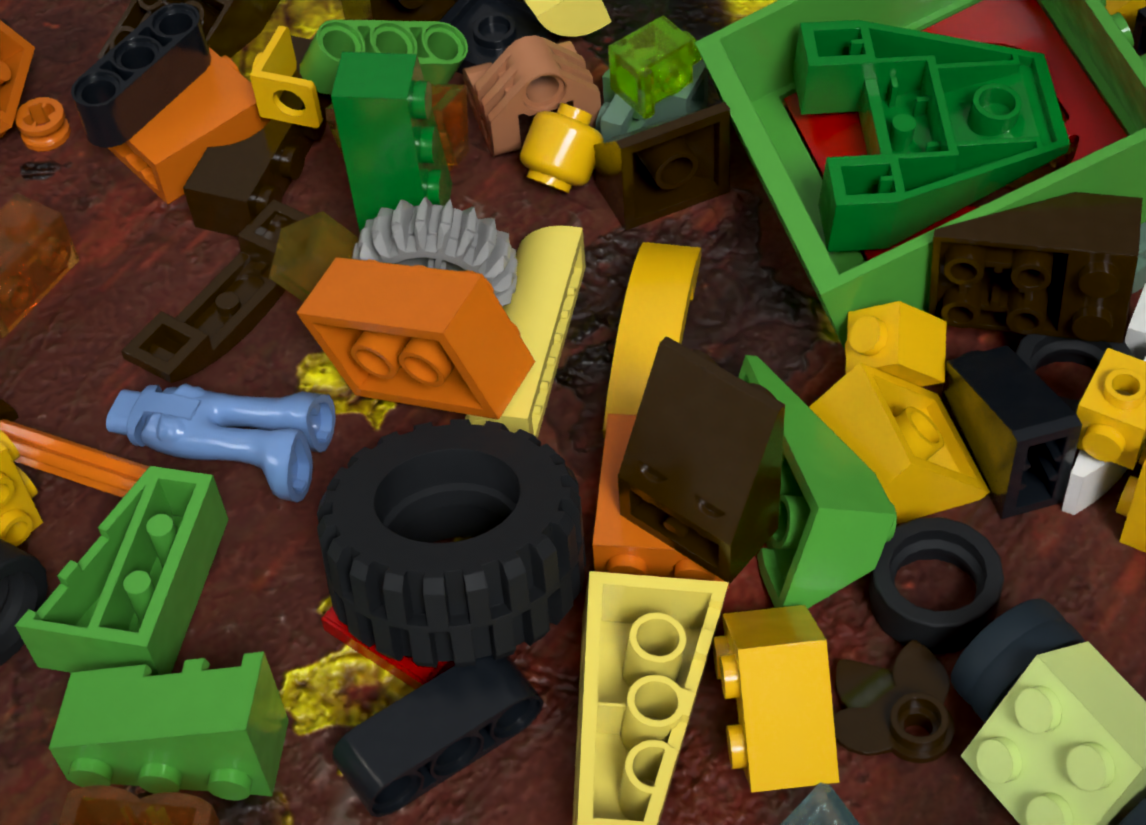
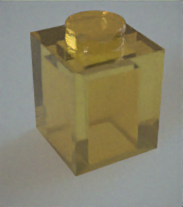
M324 211L286 226L280 231L269 278L304 302L336 257L352 259L355 243H358L359 238Z

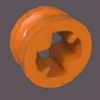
M38 97L22 104L16 112L14 119L16 126L20 131L23 144L30 150L43 152L56 149L67 141L71 132L68 120L65 118L63 106L56 99Z

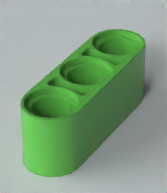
M329 20L320 25L300 62V74L303 79L314 82L317 92L332 94L342 52L417 54L424 81H430L432 94L440 93L446 88L462 64L468 52V43L464 35L456 27L439 21Z

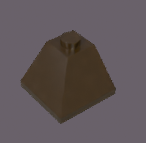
M726 102L654 123L594 145L596 186L625 231L730 192V108Z

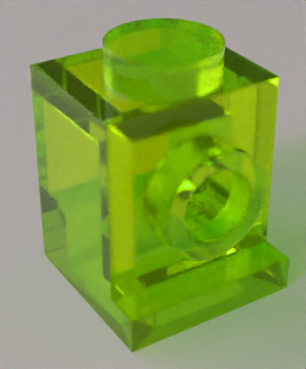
M663 15L609 45L611 89L645 120L655 115L656 103L680 92L685 86L693 82V65L701 61L700 53L695 44L696 39L689 32L680 30Z

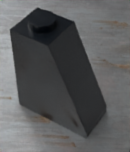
M1008 345L986 351H970L958 358L948 360L941 401L990 491L989 496L1000 518L1005 519L1063 503L1082 428V423L1077 414Z

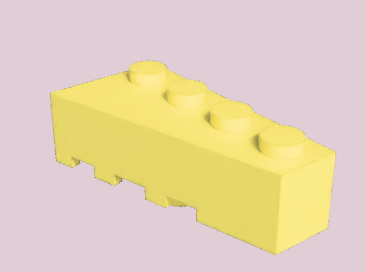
M589 571L582 618L572 825H659L711 650L712 640L716 633L729 582Z

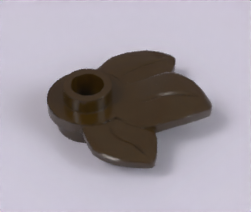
M911 640L898 655L892 671L847 659L838 661L835 680L836 693L842 706L845 708L833 715L835 738L839 745L848 751L865 756L892 752L897 757L912 763L935 761L949 750L954 736V721L944 703L949 692L950 679L944 666L927 647L916 640ZM918 725L925 728L930 735L924 737L913 736L907 733L905 729L909 726Z

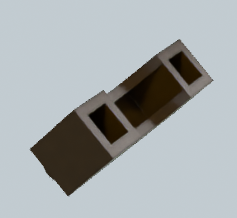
M291 36L297 61V68L292 77L303 79L300 74V62L312 40ZM283 91L279 100L284 105L295 110L305 109V104L300 97L290 91ZM317 92L323 118L319 128L271 119L262 130L243 141L225 146L208 147L183 187L195 227L238 237L237 235L273 199L282 203V197L292 180L300 177L304 168L305 157L314 141L320 140L325 132L327 118L333 110L331 94Z

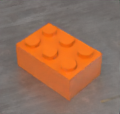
M336 257L297 311V315L355 396L499 420L535 363L533 356L520 337L519 329L511 322L495 296L491 283L483 274L470 270L453 271L428 268L423 265L409 266L383 263L372 259L356 260Z

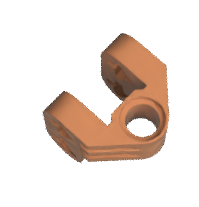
M525 36L508 46L493 64L486 62L463 69L464 85L472 112L493 157L521 149L518 115L521 114L533 116L540 111L558 109L560 103H564L593 115L589 126L596 127L597 116L601 108L600 91L597 85L593 84V77L590 71L586 69L583 56L577 53L571 41L556 44L540 36Z

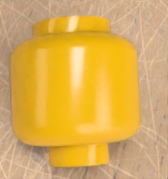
M560 103L557 113L547 110L538 112L532 120L519 157L521 163L529 169L526 177L565 193H569L572 186L577 187L587 184L595 167L594 145L604 141L602 134L589 126L593 115L564 103Z

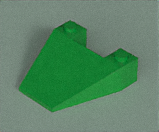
M863 20L800 23L793 76L801 115L859 112L868 154L827 157L818 206L828 252L888 249L1068 152L1070 141L1045 54Z

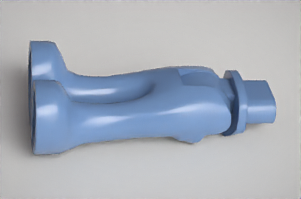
M187 383L179 387L166 388L163 392L160 385H148L142 392L127 389L120 391L108 412L106 428L108 432L127 435L130 443L135 446L143 447L146 445L157 452L174 457L192 460L236 461L254 465L262 469L273 495L282 500L299 502L308 493L312 481L313 461L311 451L319 453L326 451L334 434L336 415L330 395L302 391L281 398L251 397L207 391L199 386H191ZM237 427H250L256 429H242Z

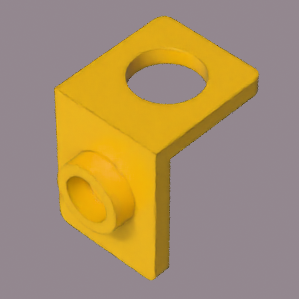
M279 25L265 50L258 53L255 57L252 72L250 73L259 115L262 118L319 128L323 118L316 86L310 80L292 77L297 68V61L289 27ZM283 91H290L300 97L305 104V109L295 110L284 105L279 100Z

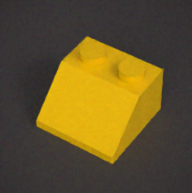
M859 362L809 406L876 474L888 499L896 509L897 524L976 502L990 493L939 395L935 392Z

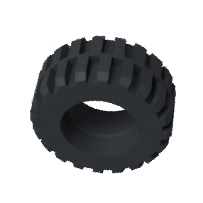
M451 419L450 425L433 426L432 422L414 425L412 432L402 435L395 431L381 437L377 446L370 450L364 447L355 453L347 464L348 468L340 467L320 500L317 512L319 522L317 531L333 609L339 621L348 626L349 632L368 647L375 644L376 651L397 661H401L404 656L413 658V662L417 666L437 668L438 662L454 661L457 668L476 665V659L493 655L496 661L513 655L517 645L526 642L531 646L543 638L550 630L549 623L559 624L574 606L573 601L581 593L585 581L584 567L586 566L581 497L579 496L577 479L574 472L565 464V460L547 443L541 446V441L522 429L513 433L509 432V429L502 423L486 421L483 426L471 425L469 419ZM454 537H473L456 542L433 543Z

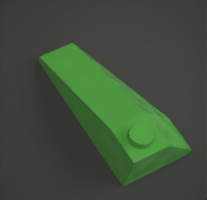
M745 355L738 378L747 383L763 386L778 401L785 404L779 524L776 532L766 542L767 548H761L757 554L760 574L774 608L805 605L808 609L875 570L885 543L889 542L894 536L897 524L896 509L888 499L876 474L758 356Z

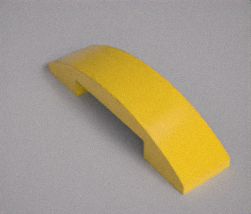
M643 242L641 244L630 275L616 338L605 408L603 438H605L608 414L637 415L659 343L667 336L682 345L689 303L694 298L702 248Z

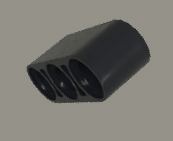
M172 3L159 8L72 85L71 94L90 143L101 148L122 145L140 131L210 66L211 54L199 12L195 7L186 3Z
M493 655L478 658L474 666L456 668L454 665L354 727L336 744L332 752V760L373 817L390 815L527 728L542 710L543 700L509 656L496 661Z

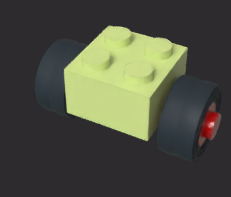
M1036 598L1009 609L985 627L969 643L959 656L951 672V683L954 689L972 706L974 712L985 723L961 754L962 759L1020 825H1146V701L1089 641L1085 642L1082 635L1065 621L1062 614L1052 604L1044 599Z

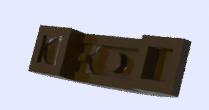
M273 199L237 235L241 252L175 318L161 311L121 350L123 358L170 383L183 380L213 364L247 336L283 295L314 246L322 229L320 220Z

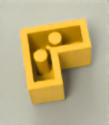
M805 605L722 614L724 636L713 637L712 646L717 679H721L724 698H736L739 724L726 726L731 768H743L751 793L839 783L827 640Z

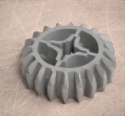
M424 197L418 206H413L401 199L395 210L381 207L376 218L366 220L365 227L360 232L359 241L354 246L352 259L356 260L372 259L383 263L409 266L423 265L428 268L453 271L470 270L483 274L493 286L494 294L502 306L511 304L512 294L516 291L518 260L516 259V250L510 245L509 233L496 230L495 218L478 219L475 206L463 211L453 208L451 199L444 206L433 205L427 197Z

